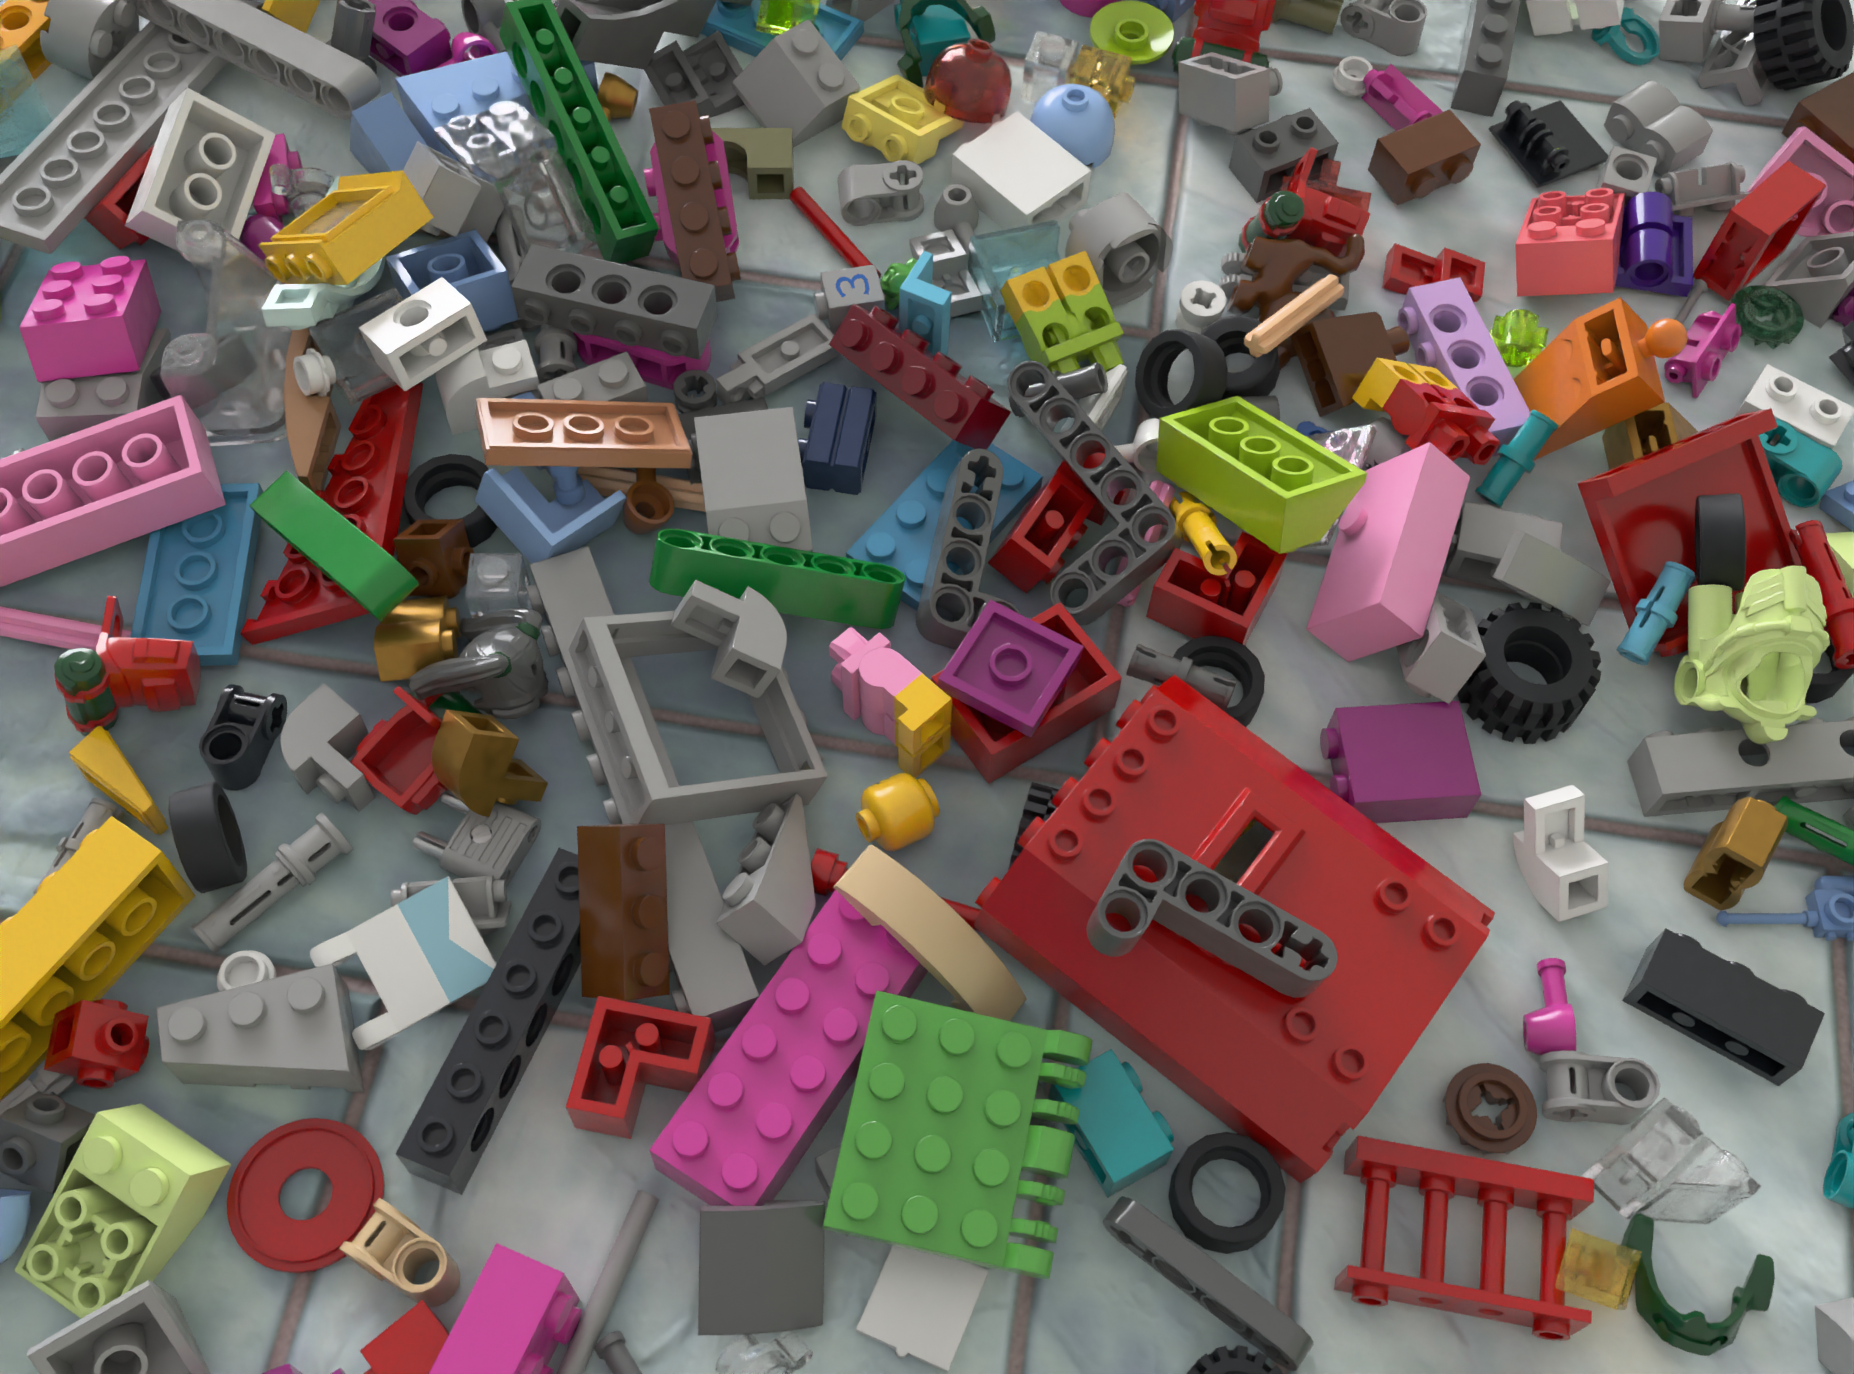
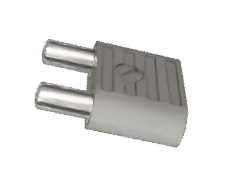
M449 790L444 791L445 793L441 797L442 804L466 814L449 842L420 831L416 834L417 838L414 837L413 848L439 859L442 869L462 878L494 875L495 880L505 879L508 886L534 844L541 829V820L498 801H495L490 817L481 816L470 810Z

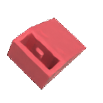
M1597 188L1587 191L1585 195L1566 196V193L1562 191H1550L1540 194L1538 198H1532L1515 244L1517 297L1613 293L1618 275L1625 193H1613L1612 189Z

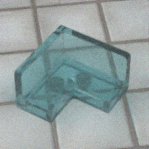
M1057 220L970 236L968 272L982 294L981 311L993 343L1021 337L1009 312L1005 314V302L1000 290L1005 282L1011 278L1043 266L1046 269L1049 264L1061 260L1058 253L1060 227Z

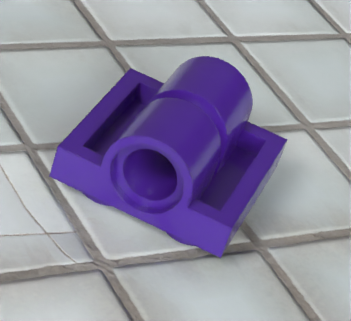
M1644 192L1631 198L1626 207H1624L1618 275L1615 286L1682 297L1688 296L1693 287L1692 217L1673 215V203L1667 195L1660 192Z

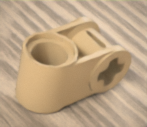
M378 1198L373 1205L376 1212L352 1242L344 1241L339 1250L380 1281L385 1280L417 1304L421 1300L429 1307H437L446 1303L455 1295L460 1285L461 1274L458 1264L438 1241L423 1232L418 1225L383 1199ZM439 1261V1270L436 1276L430 1282L423 1285H415L414 1280L417 1270L426 1262Z

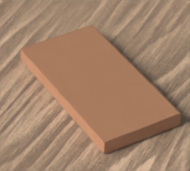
M512 398L476 399L475 416L486 465L688 469L691 467L692 451L673 403Z

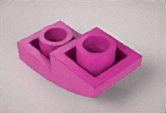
M284 133L275 135L253 198L257 214L274 217L281 224H283L282 215L289 214L288 200L299 198L297 179L304 178L299 152H290Z

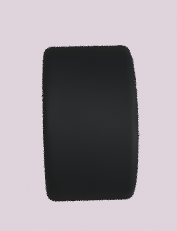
M1240 315L1224 317L1208 325L1201 334L1215 340L1224 352L1225 357L1234 353L1250 355L1249 348L1244 345V339L1261 322L1255 318ZM1277 346L1269 353L1263 354L1260 357L1250 355L1255 359L1250 368L1242 372H1227V385L1221 400L1235 396H1268L1275 388L1280 373Z

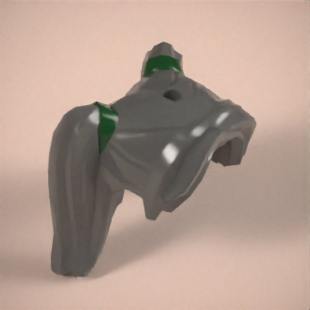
M522 607L490 612L477 618H462L460 632L470 643L458 658L442 660L416 672L415 675L409 677L410 683L408 687L415 692V695L420 700L433 695L474 688L482 695L481 698L474 701L476 709L485 710L487 714L505 720L517 719L530 714L540 705L539 699L548 693L549 681L543 669V659L537 644L543 621L541 615L537 611Z

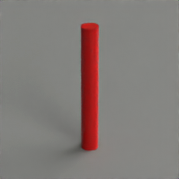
M797 187L790 193V201L851 268L873 265L802 187ZM877 270L878 277L880 279L881 273Z

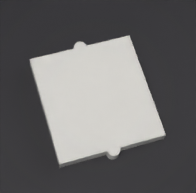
M892 1245L856 1332L896 1349L898 1358L903 1359L909 1355L948 1373L989 1271L969 1262Z

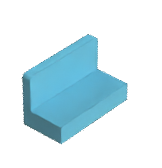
M923 251L900 287L899 330L904 332L907 328L926 339L930 343L927 350L933 355H936L937 351L947 355L951 292L932 285L933 254Z

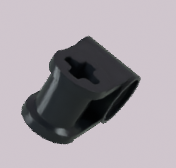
M229 684L224 688L218 700L216 711L199 744L203 760L214 780L222 788L238 791L256 782L273 743L280 735L286 721L287 700L284 695L272 693L266 697L244 692L240 685ZM237 754L233 758L225 760L230 755Z

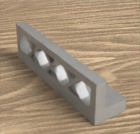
M1739 0L1737 5H1756V0ZM1722 31L1698 77L1702 89L1735 82L1744 106L1762 102L1771 82L1766 77L1759 62L1755 48L1754 33ZM1735 61L1733 66L1724 68L1731 62Z

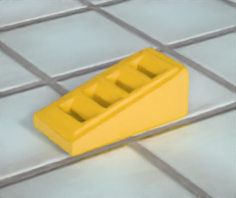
M102 726L96 727L69 751L70 759L87 781L154 834L162 835L169 828L165 823V817L109 732L104 730Z

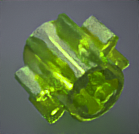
M1514 309L1507 312L1504 317L1496 316L1493 328L1489 329V334L1506 366H1525L1531 359L1534 360L1541 353L1542 348L1546 347L1549 328L1538 327L1539 316L1529 310Z

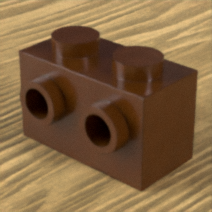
M1449 109L1378 138L1368 171L1393 201L1400 205L1414 198L1421 199L1432 191L1450 183L1456 184L1466 179L1473 170V164L1481 144Z

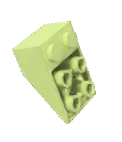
M141 1103L97 1112L14 1271L82 1319L145 1281L150 1280L153 1282L204 1217L231 1163Z

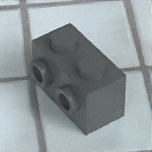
M1311 108L1292 115H1285L1277 121L1256 129L1246 130L1236 136L1229 169L1254 201L1258 203L1273 196L1274 193L1282 190L1287 191L1298 161L1311 147L1318 151L1306 183L1329 175L1339 142Z

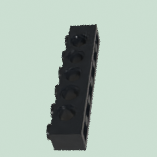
M558 848L396 1151V1156L409 1173L458 1194H463L581 964L577 854Z

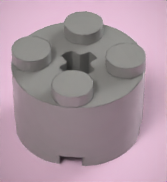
M49 0L44 12V16L51 18L49 32L41 30L40 44L45 58L50 63L93 80L140 32L136 6L129 0Z
M1119 193L1113 198L1100 202L1090 210L1082 209L1069 222L1071 233L1067 240L1065 257L1067 258L1086 250L1107 300L1111 305H1122L1142 296L1153 286L1149 279L1159 268L1164 273L1169 265L1173 251L1171 238L1128 193Z

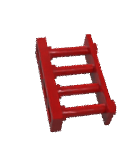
M1359 1135L1345 1151L1343 1174L1360 1177V1182L1366 1185L1360 1267L1347 1265L1335 1278L1334 1290L1352 1293V1301L1368 1306L1388 1305V1300L1532 1327V1334L1534 1336L1554 1341L1569 1340L1570 1335L1577 1333L1592 1323V1311L1565 1306L1567 1221L1572 1220L1573 1217H1576L1594 1203V1179ZM1396 1184L1419 1188V1194L1424 1196L1419 1278L1384 1272L1389 1191ZM1455 1195L1477 1199V1204L1483 1207L1479 1289L1444 1283L1448 1199L1454 1198ZM1514 1206L1536 1210V1215L1542 1218L1539 1301L1504 1294L1507 1210L1513 1209Z

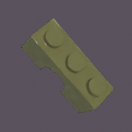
M711 128L724 142L729 173L737 174L747 181L749 199H789L790 193L794 190L792 128Z

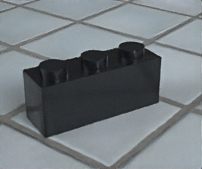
M1667 928L1646 948L1622 1000L1777 1086H1780L1803 1068L1825 1014L1807 1004V1001L1799 994L1790 990L1779 989L1755 976L1745 965L1734 961H1727L1702 948L1701 944L1694 938L1685 934L1674 933Z

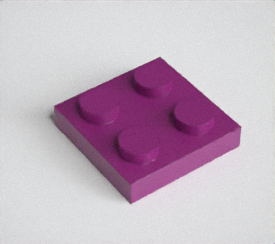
M990 599L939 676L937 686L949 696L1032 737L1081 659L1084 646Z

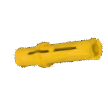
M1187 491L1180 492L1179 495L1183 502L1179 503L1174 496L1170 503V512L1176 519V523L1182 533V538L1192 543L1208 572L1217 576L1227 574L1222 564L1226 562L1232 570L1237 562V555L1233 547L1228 544L1218 530L1217 519L1207 505L1201 504L1199 499Z

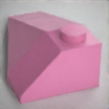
M1797 128L1767 162L1746 192H1752L1785 162L1790 161L1827 185L1796 234L1811 237L1854 231V164L1808 128Z

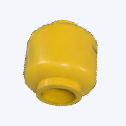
M897 773L864 789L861 796L862 811L856 813V822L866 841L872 842L875 840L885 850L898 851L929 836L934 829L935 818L939 816L940 809L935 793L926 780L923 778L916 779L909 773Z

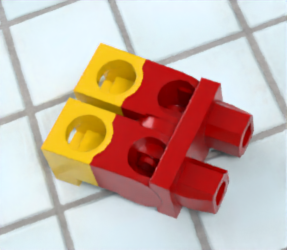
M1377 357L1352 397L1363 409L1387 412L1391 416L1392 425L1395 430L1402 435L1408 436L1405 443L1412 450L1431 442L1452 461L1460 457L1469 459L1473 464L1485 465L1500 445V441L1488 431L1495 418L1487 411L1479 410L1437 368L1411 363L1407 365L1405 362Z

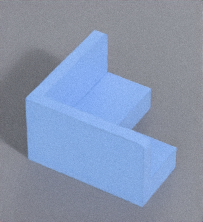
M516 466L502 476L495 468L484 472L475 501L532 564L577 550L613 526L627 497L618 490L604 499L592 484L585 479L583 484L586 496L581 502L573 505H563L555 499L549 503Z

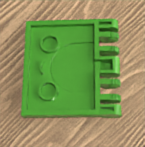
M876 990L822 1229L1029 1277L1050 1279L1054 1257L1053 1252L1007 1241L1008 1236L1011 1235L1042 1243H1056L1058 1228L1039 1220L1012 1218L1016 1198L1050 1207L1063 1205L1065 1190L1035 1181L1019 1180L1021 1171L1057 1179L1068 1178L1075 1135L1051 1127L1030 1125L1031 1117L1063 1124H1078L1080 1109L1062 1101L1035 1099L1038 1081L1068 1089L1084 1087L1086 1073L1082 1070L1057 1063L1041 1062L1042 1058L1071 1065H1088L1092 1039L1072 1032L1046 1030Z

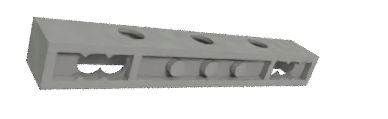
M1854 716L1845 721L1824 722L1823 719L1812 718L1795 725H1786L1785 728L1788 729V734L1784 739L1766 744L1752 742L1744 729L1724 731L1722 727H1708L1691 734L1674 735L1671 731L1652 733L1642 740L1627 760L1644 817L1730 810L1735 802L1746 797L1765 801L1772 806H1776L1783 796L1789 797L1790 800L1798 804L1854 799V757L1842 749L1843 747H1854ZM1768 754V761L1763 766H1752L1746 763L1740 756Z

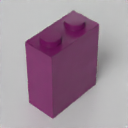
M1451 701L1449 704L1446 702L1335 708L1327 728H1323L1321 731L1320 746L1322 756L1325 760L1330 759L1333 775L1330 778V790L1374 823L1467 818L1482 795L1459 701Z

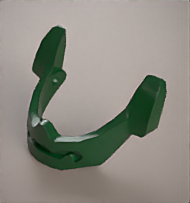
M903 0L899 29L905 47V55L897 62L903 78L921 88L924 86L919 67L922 58L909 34L910 23L915 15H922L930 5H943L953 9L970 24L981 43L988 45L994 42L996 34L991 15L982 5L973 9L965 0Z
M1637 1213L1630 1220L1619 1249L1621 1264L1631 1268L1635 1273L1637 1312L1666 1343L1686 1352L1710 1356L1733 1343L1746 1312L1750 1310L1765 1312L1768 1310L1775 1280L1774 1261L1770 1256L1758 1254L1746 1277L1743 1288L1737 1286L1734 1289L1731 1315L1725 1320L1709 1323L1702 1312L1679 1313L1667 1303L1658 1288L1651 1258L1654 1220Z

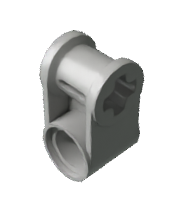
M1356 0L1342 10L1340 21L1345 31L1351 36L1379 46L1390 54L1407 56L1417 51L1427 15V7L1419 0ZM1362 21L1365 22L1363 26H1359Z
M909 160L872 165L855 164L846 167L838 175L840 207L843 219L854 226L891 221L907 222L916 219L924 211V198L919 192V188L923 184V171L921 167ZM901 173L904 174L905 185H900ZM903 197H907L908 207L906 209L903 208Z
M1553 1051L1540 1057V1069L1546 1072L1548 1101L1542 1104V1115L1554 1121H1590L1617 1125L1630 1124L1637 1120L1659 1096L1660 1082L1658 1075L1650 1065L1639 1059L1588 1055L1577 1051ZM1615 1082L1623 1083L1630 1087L1635 1094L1636 1101L1627 1100L1621 1096L1616 1090Z

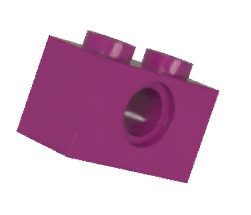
M368 0L376 5V16L369 55L393 73L402 77L434 69L452 59L449 42L451 36L447 27L439 19H432L418 9L412 0Z

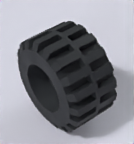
M1756 0L1753 22L1755 48L1766 77L1771 83L1773 82L1776 88L1788 91L1843 76V73L1849 68L1854 48V19L1849 0Z
M1519 602L1508 604L1505 611L1497 608L1490 612L1486 620L1482 619L1477 629L1486 657L1457 693L1460 703H1468L1470 705L1466 711L1468 716L1472 720L1480 718L1484 722L1483 730L1492 734L1493 730H1497L1503 733L1502 740L1513 742L1516 737H1521L1524 744H1535L1539 737L1547 742L1555 739L1559 732H1566L1595 692V687L1600 681L1602 672L1597 669L1601 663L1599 652L1590 650L1595 642L1589 633L1582 634L1579 631L1581 624L1577 620L1572 618L1568 621L1561 617L1563 611L1554 607L1551 608L1550 612L1542 610L1541 603L1530 602L1527 608H1523ZM1507 662H1519L1534 668L1543 676L1547 685L1534 684L1523 680L1510 669Z

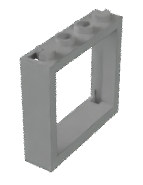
M675 611L583 618L568 650L633 824L670 825L761 812L771 803L779 806L796 793L802 798L803 806L809 805L828 775L822 764L824 758L817 752L807 728L806 716L797 705L789 686L788 674L784 667H781L780 672L759 699L748 695L780 773L669 788L620 658L717 650L719 647L671 626Z

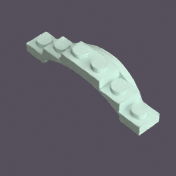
M336 176L326 196L332 191L338 190L340 176ZM386 255L348 285H332L329 283L275 285L261 309L266 327L286 326V328L291 330H300L316 325L317 322L333 318L334 315L350 311L355 299L370 291L381 278Z

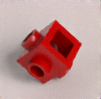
M82 999L55 1013L44 1070L77 1077L76 1083L83 1087L95 1089L112 1087L115 1082L139 1072V1068L145 1062L150 1045L149 1038L145 1036L149 1016L127 1011L128 1005L117 1000L99 999L91 1002Z

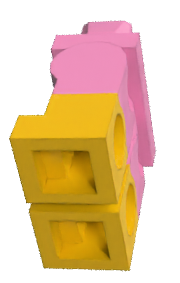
M850 627L830 643L829 655L838 663L831 672V682L842 691L843 711L854 721L861 716L862 723L872 733L885 735L898 747V767L905 773H909L915 778L918 777L950 749L952 698L901 654L891 649L890 641L880 632L867 641L854 628Z

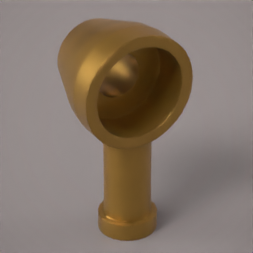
M605 72L597 98L609 123L611 119L632 118L639 91L621 77Z

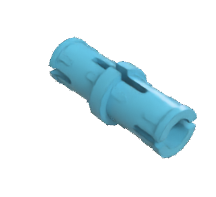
M1667 561L1664 564L1663 570L1647 598L1640 599L1635 607V611L1638 614L1623 641L1616 649L1621 656L1640 665H1647L1649 663L1650 657L1666 628H1672L1678 619V615L1675 612L1697 577L1692 570L1672 561Z

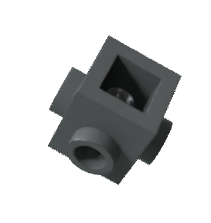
M39 1091L15 1107L7 1109L0 1116V1172L17 1179L23 1184L32 1185L54 1194L88 1131L95 1114L68 1104L58 1096L44 1094Z

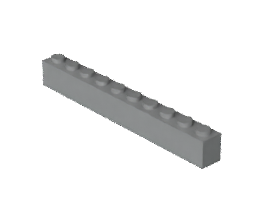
M589 546L529 564L535 584L527 586L526 590L533 610L539 612V614L545 613L549 625L540 629L549 656L552 657L560 654L564 667L555 670L564 698L568 699L575 696L579 710L571 712V716L580 742L591 740L595 754L586 756L596 786L606 784L611 799L602 801L610 824H633L568 650L584 617L614 615ZM631 657L620 658L669 788L679 786L678 780ZM694 822L665 825L669 973L674 971L680 989L671 992L676 1011L711 1018L714 1033L740 1024L758 999L759 993L740 944L716 924L723 909L724 901Z

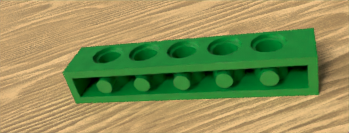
M516 0L505 3L499 36L604 260L621 264L649 256L659 227L552 1Z

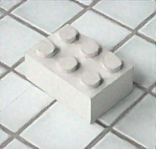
M186 88L168 107L125 226L215 269L235 252L276 134L205 96Z

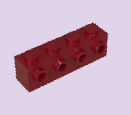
M853 304L829 345L954 441L973 449L987 450L1011 411L992 398L995 390L974 376L970 375L966 379L960 375L959 372L962 368L960 364L941 352L937 351L936 355H933L927 350L930 343L910 329L906 328L904 332L896 327L899 320L887 311L875 305L870 312Z

